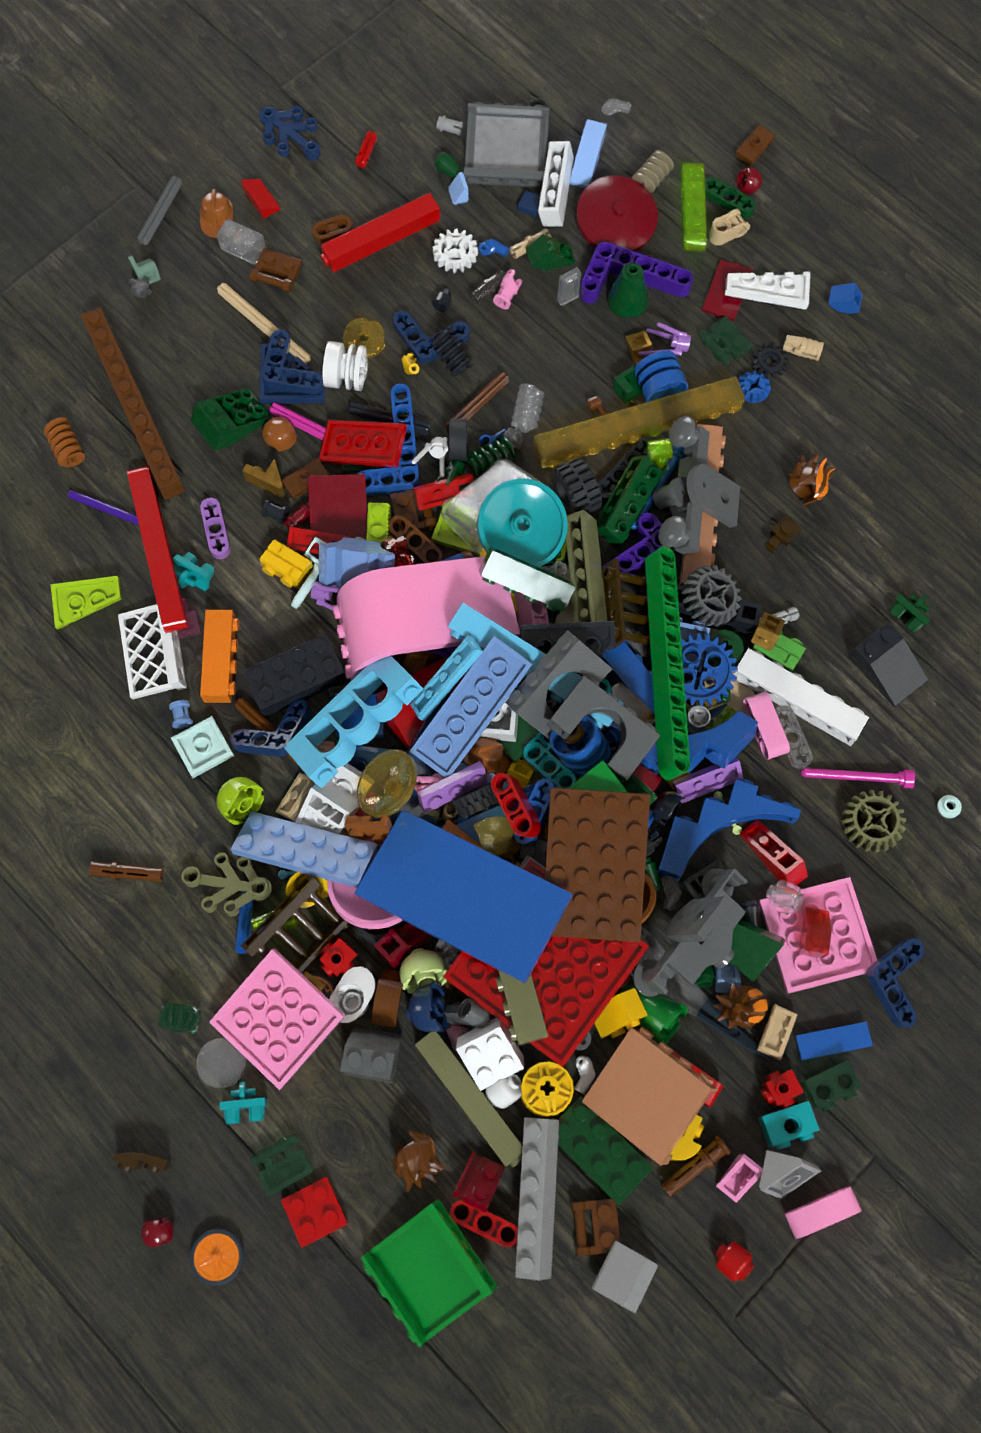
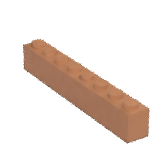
M697 424L696 427L701 426L710 432L707 465L719 472V468L723 467L724 455L720 454L721 448L724 449L726 436L722 435L723 427ZM703 511L699 552L682 555L681 586H683L684 582L687 581V577L694 570L708 565L714 566L715 553H712V546H716L717 533H713L714 526L717 527L718 520Z

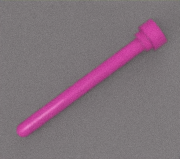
M804 768L801 771L803 777L891 782L902 785V788H913L915 784L914 770L904 769L903 772L899 771L898 774Z

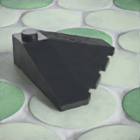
M614 621L521 625V639L545 654L553 648L567 630L598 657L606 650L610 651L615 645ZM547 691L546 703L552 709L558 702L549 697L551 693Z

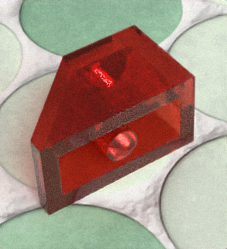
M804 907L799 947L800 955L821 959L829 955L832 933L829 911Z

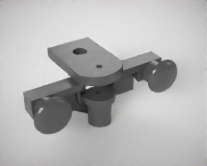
M683 416L677 419L669 431L670 443L675 447H684V454L688 456L679 460L678 478L673 479L668 485L656 488L653 492L655 505L659 509L669 507L673 515L662 524L659 530V541L664 547H675V550L683 555L699 552L702 511L729 528L737 526L740 496L739 485L707 465L710 432L701 426L695 427V420L690 416Z
M714 868L704 875L702 891L706 898L691 900L671 920L665 937L672 944L659 962L648 959L642 961L636 967L633 979L637 990L641 994L649 997L667 994L668 990L665 989L667 979H672L675 974H679L690 985H693L706 967L714 965L717 969H721L731 961L734 956V951L731 949L733 929L745 914V911L731 896L734 886L748 882L735 868L727 869L726 871Z

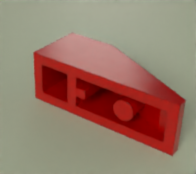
M756 820L740 832L743 840L774 877L789 890L808 877L804 860L759 820Z

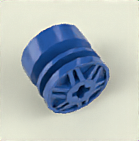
M666 350L653 353L643 358L634 368L635 377L640 387H642V394L648 406L661 407L678 400L688 390L689 385L683 372L680 370L677 357L672 351Z
M588 715L584 716L579 722L585 730V736L579 743L567 744L553 730L550 736V744L553 751L561 759V762L574 775L579 777L584 776L601 761L607 763L611 753L609 742Z

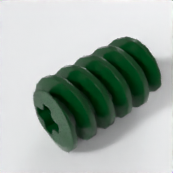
M502 437L500 442L497 440L493 441L492 446L488 443L484 449L482 447L477 448V453L473 450L470 451L467 460L472 473L476 478H479V470L486 475V467H489L493 472L495 471V463L502 468V460L510 464V457L514 460L516 457L509 440L506 437Z

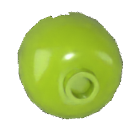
M247 777L230 779L221 786L216 800L218 810L227 821L234 825L245 823L242 820L250 815L251 811L257 813L264 801V796L261 794L263 789Z

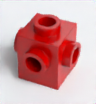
M339 938L334 944L329 942L320 953L323 956L319 960L323 963L321 968L327 974L339 976L341 973L344 975L349 969L354 967L352 961L359 954L342 938ZM336 954H339L341 957L339 963L334 961Z
M792 1069L782 1074L777 1070L767 1075V1082L761 1084L763 1087L761 1092L765 1101L768 1104L771 1103L773 1107L780 1105L782 1109L795 1103L794 1097L804 1092Z

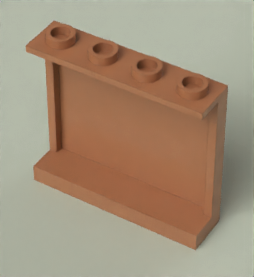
M643 1027L640 1029L631 1028L582 1102L656 1163L667 1165L673 1157L670 1153L711 1092H716L718 1089L712 1085L714 1081L702 1072L698 1074L692 1070L693 1065L683 1057H680V1059L672 1054V1048L663 1042L658 1044L652 1039L654 1035Z

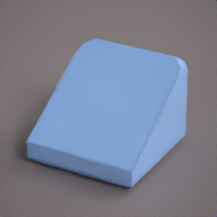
M462 172L458 173L449 186V193L453 204L468 202V186Z
M728 963L721 969H717L714 966L715 992L728 993L731 984H735V986L741 985L740 970L731 963Z

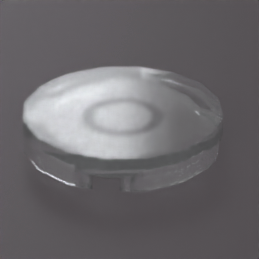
M216 1038L201 1048L197 1056L196 1068L199 1077L206 1084L215 1088H227L234 1085L243 1076L246 1057L226 1038Z

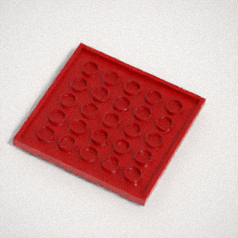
M530 859L523 870L545 880L546 870ZM551 936L531 973L548 1037L530 1042V1044L563 1068L649 945L642 940L640 942ZM462 951L443 978L481 1005L506 1026L513 1025L511 1015L506 1017L502 1002L507 1001L505 992H499L496 977L500 976L499 970Z

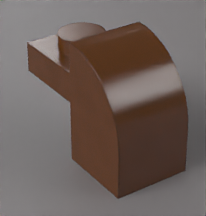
M383 969L376 989L371 1023L396 1027L403 993V983L400 981L399 971Z

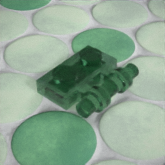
M727 316L710 326L709 332L711 334L702 330L698 335L703 340L702 344L706 348L709 347L714 353V358L717 361H721L724 366L731 362V359L728 357L729 355L734 360H737L751 351L753 346ZM716 342H719L723 348H720Z
M295 1133L287 1138L284 1136L278 1139V1143L268 1149L262 1148L258 1151L259 1154L250 1158L254 1167L263 1163L266 1168L257 1175L268 1197L273 1196L314 1172L303 1149L295 1153L292 1151L291 1147L299 1143ZM284 1152L286 1158L273 1164L271 1158Z

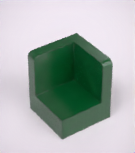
M635 366L614 378L613 390L625 404L642 394V387L638 384L634 374Z

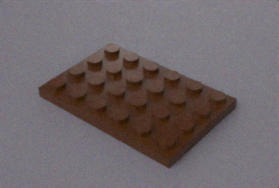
M551 787L545 881L573 895L552 936L640 942L650 794Z

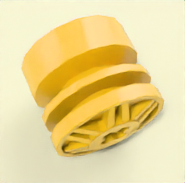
M542 1062L531 1067L524 1075L521 1083V1100L526 1109L532 1114L543 1118L554 1117L564 1111L571 1102L574 1092L573 1081L568 1071L552 1062ZM545 1082H548L549 1086L554 1088V1091H551L549 1096H545V1092L540 1090V1087H543Z

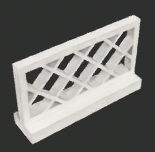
M157 604L118 614L130 698L137 699L175 688L178 691L186 689L187 685L178 631L165 634ZM157 611L158 618L153 625L145 621L150 613ZM135 617L138 619V622L132 630H129L126 627V619ZM143 623L151 627L144 638L136 634ZM155 630L161 634V639L156 646L149 642ZM134 636L142 640L135 651L129 647V643ZM146 643L154 648L147 659L140 655ZM158 651L164 654V660L160 666L151 662ZM137 657L145 661L138 672L133 670L132 667ZM149 664L157 668L150 680L143 676ZM163 672L167 675L168 683L159 686L155 681ZM141 677L148 683L143 690L136 692L135 685Z

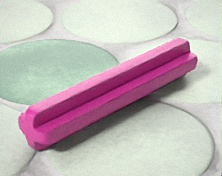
M274 402L270 407L272 415L284 417L297 428L321 440L324 439L326 428L277 402Z

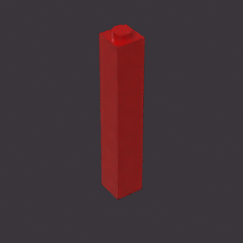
M428 193L322 244L321 260L325 267L329 266L332 272L338 271L440 221V208L431 194Z

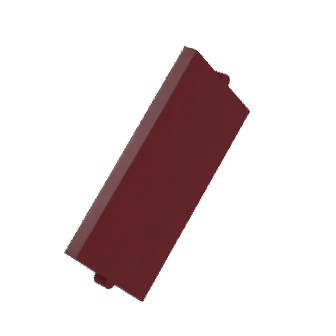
M720 259L702 311L715 315L716 318L722 317L735 321L743 298L725 295L728 273H752L753 269Z

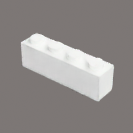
M553 141L549 143L538 210L543 226H563L574 159L570 141Z

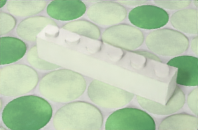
M748 648L737 666L738 671L733 673L737 677L738 682L757 693L767 692L771 701L849 746L857 740L869 719L862 710L848 706L841 698L829 695L824 692L822 687L808 683L801 675L787 671L783 665L768 660L757 650Z

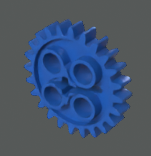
M698 633L697 640H694L689 635L687 643L681 638L683 672L690 675L693 679L691 683H684L686 701L690 700L691 707L694 706L695 702H699V705L703 706V703L706 701L711 707L713 699L720 703V695L728 697L726 689L733 690L734 688L730 681L737 680V677L731 674L738 671V667L731 666L736 663V658H729L733 651L728 650L725 652L727 644L723 643L719 646V638L717 637L712 642L710 641L709 634L705 640L702 639L700 633ZM703 652H706L704 672L701 674L699 687L695 690L694 685ZM688 653H694L698 659L690 662L685 656ZM716 658L720 661V665L712 667L708 664V660ZM709 679L715 683V687L707 689L702 683Z

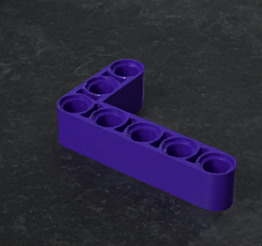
M603 242L597 246L582 279L580 297L585 303L597 301L609 273L619 276L623 267L628 263H637L644 269L646 286L678 297H685L690 293L693 275L687 269L608 242Z

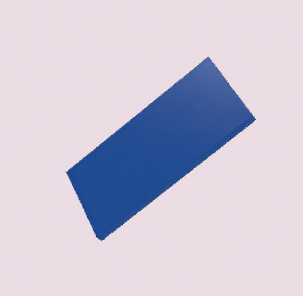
M404 810L400 813L354 892L356 896L524 984H526L573 897L572 893Z

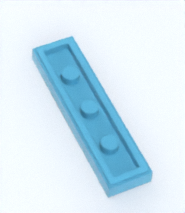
M468 635L410 704L420 720L425 721L483 653L473 637Z

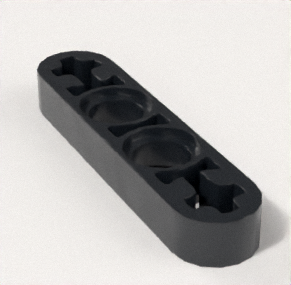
M649 436L642 437L598 483L602 502L608 501L619 482L613 475L617 472L624 473L628 466L627 460L629 458L642 456L640 453L643 450V446L648 445L651 448H647L643 452V456H647L649 459L654 456L657 449V443L654 438ZM611 483L612 486L610 487L609 493L606 492L605 494H602V489L606 490Z

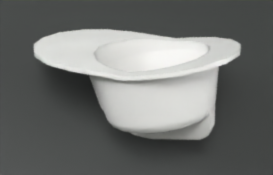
M363 967L349 969L342 976L329 1000L346 1015L340 1021L341 1023H350L366 1012L375 990V980L373 974L368 969Z

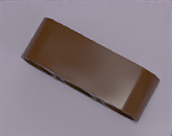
M398 515L390 520L389 528L391 533L423 563H433L426 559V555L430 551H436L439 554L435 562L442 561L441 550L405 517ZM398 521H402L406 525L402 532L394 531V524ZM412 537H421L422 543L419 547L410 545Z

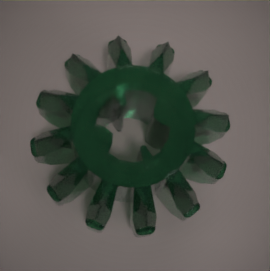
M167 1003L162 1005L159 1012L158 1025L163 1030L192 1034L198 1031V1026L201 1022V1011L191 1005Z

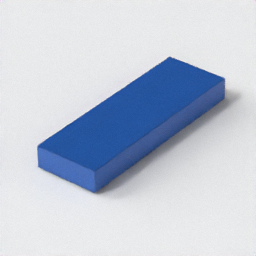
M867 1022L794 1036L800 1061L873 1046Z

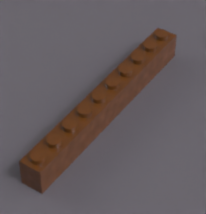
M101 307L82 314L83 322L164 500L184 493L181 481Z

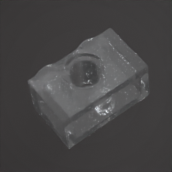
M226 219L217 233L222 250L256 265L263 248L266 249L262 234L229 219Z

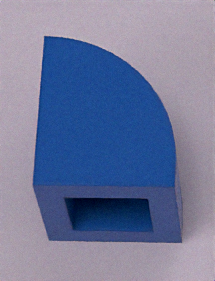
M856 283L832 286L828 304L839 312L859 313L862 293Z

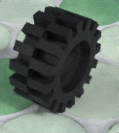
M491 783L475 788L452 800L460 818L467 817L498 802Z

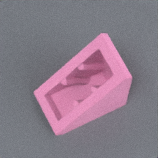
M740 1154L733 1161L716 1187L737 1202L761 1177L763 1169L745 1154Z

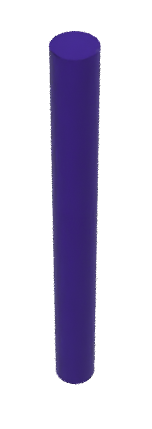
M70 490L68 493V498L139 525L137 515L74 490Z

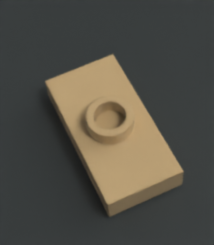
M774 1004L757 1051L781 1060L798 1014Z

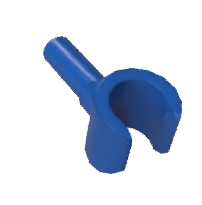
M506 429L491 437L489 435H482L479 439L480 444L489 441V444L492 446L493 441L502 437Z

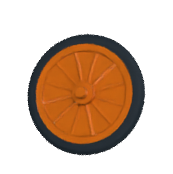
M212 1229L200 1235L193 1244L190 1253V1265L193 1273L201 1282L212 1286L224 1285L233 1280L241 1270L244 1261V1251L240 1240L232 1232L225 1229Z

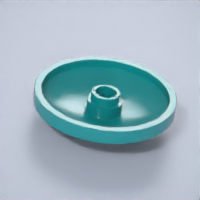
M512 479L498 485L485 497L477 515V533L486 553L489 547L492 546L537 567L545 565L558 554L567 535V515L561 500L548 486L532 479Z

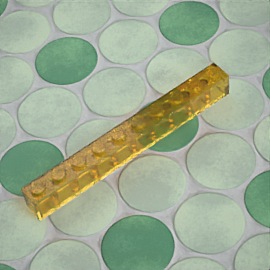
M735 376L535 435L533 447L541 468L547 466L554 467L561 462L571 461L587 454L595 455L604 449H615L624 443H635L645 436L655 437L661 432L670 431L673 423L683 416L692 417L695 420V424H697L701 420L708 418L715 419L721 414L735 413L742 409L745 396Z

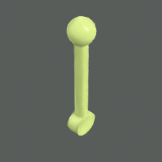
M716 791L713 796L723 801L722 793ZM737 824L732 825L733 833L739 835L742 832L741 827L737 826Z

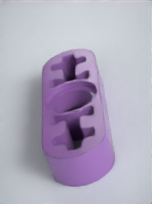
M207 498L202 501L200 509L208 546L214 558L224 559L230 554V544L222 509L218 500ZM209 506L214 507L213 512L215 517L211 518V515L208 511ZM213 524L221 525L219 532L212 533L209 531ZM220 539L222 551L220 552L217 550L216 540Z

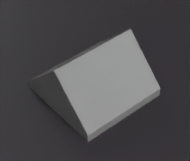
M767 1150L759 1187L761 1191L781 1199L821 1172L818 1166L801 1158Z
M614 1241L592 1289L636 1313L658 1265L621 1243Z

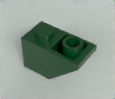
M544 234L526 248L531 266L543 271L570 266L575 263L573 249L569 244Z

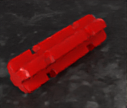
M368 131L359 149V154L355 159L357 167H366L367 160L374 147L373 145L377 140L375 132Z

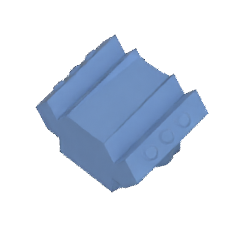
M343 537L338 542L319 544V583L325 586L336 585L341 588L349 580L363 573L394 567L395 554L382 549V542Z

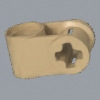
M734 209L713 221L709 240L714 245H723L732 239L743 236L749 230L750 224L743 220L738 209Z

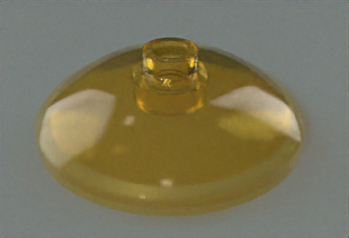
M388 750L376 756L366 766L357 786L358 804L366 814L375 818L390 816L408 802L414 792L417 781V767L413 758L401 750Z

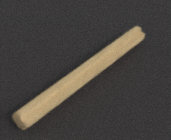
M226 283L218 286V293L267 336L271 337L274 331L280 330ZM280 338V341H277L278 344H281L284 339ZM290 339L289 352L307 365L311 361L310 355Z

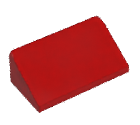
M260 179L241 181L243 191L263 219L281 210Z

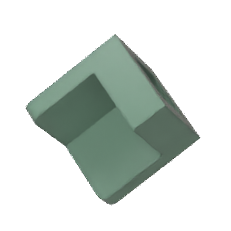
M132 256L128 257L137 279H143L149 284L161 280L154 261L147 259L136 264Z

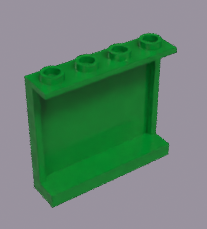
M439 1199L361 1257L364 1270L368 1275L373 1276L378 1284V1291L384 1298L388 1299L392 1305L393 1314L398 1320H402L407 1328L409 1338L412 1342L417 1343L419 1348L483 1298L485 1299L492 1294L498 1287Z

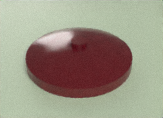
M607 176L592 182L581 194L576 209L578 229L583 238L595 249L600 243L608 242L636 252L650 241L658 221L657 206L650 192L637 181L623 176Z

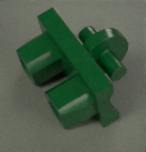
M913 593L909 597L915 603L913 605L899 594L889 611L896 619H899L905 612L910 614L912 618L905 626L913 634L922 627H926L931 621L918 610L920 608L926 613L930 609L924 603L928 598L926 595L919 599Z

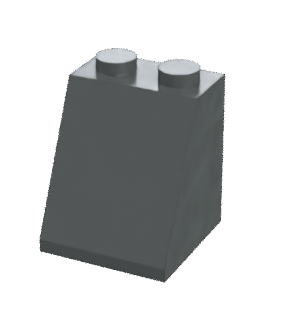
M354 1026L345 1044L340 1071L346 1076L393 1084L402 1034Z

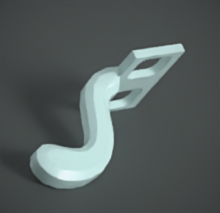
M317 537L314 538L304 556L314 562V568L291 602V606L295 609L300 607L311 590L313 583L319 578V559L309 552L314 543H325Z

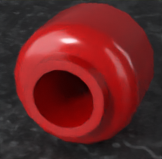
M731 1242L728 1245L723 1243L715 1253V1256L718 1258L716 1261L717 1270L733 1282L739 1279L744 1281L754 1267L752 1254L737 1242Z

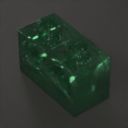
M849 1060L843 1061L800 1082L813 1110L821 1108L823 1112L835 1107L834 1101L842 1097L844 1101H847L857 1096L856 1090L862 1088ZM840 1075L846 1077L848 1081L846 1089L841 1088L838 1084V1077ZM818 1086H822L826 1090L824 1100L820 1099L816 1094Z

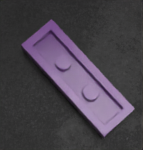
M735 757L725 769L715 764L673 780L675 792L685 797L680 802H687L733 784L736 779H743L740 760Z
M479 761L418 791L417 795L424 813L426 814L433 809H437L441 805L487 783L485 768Z

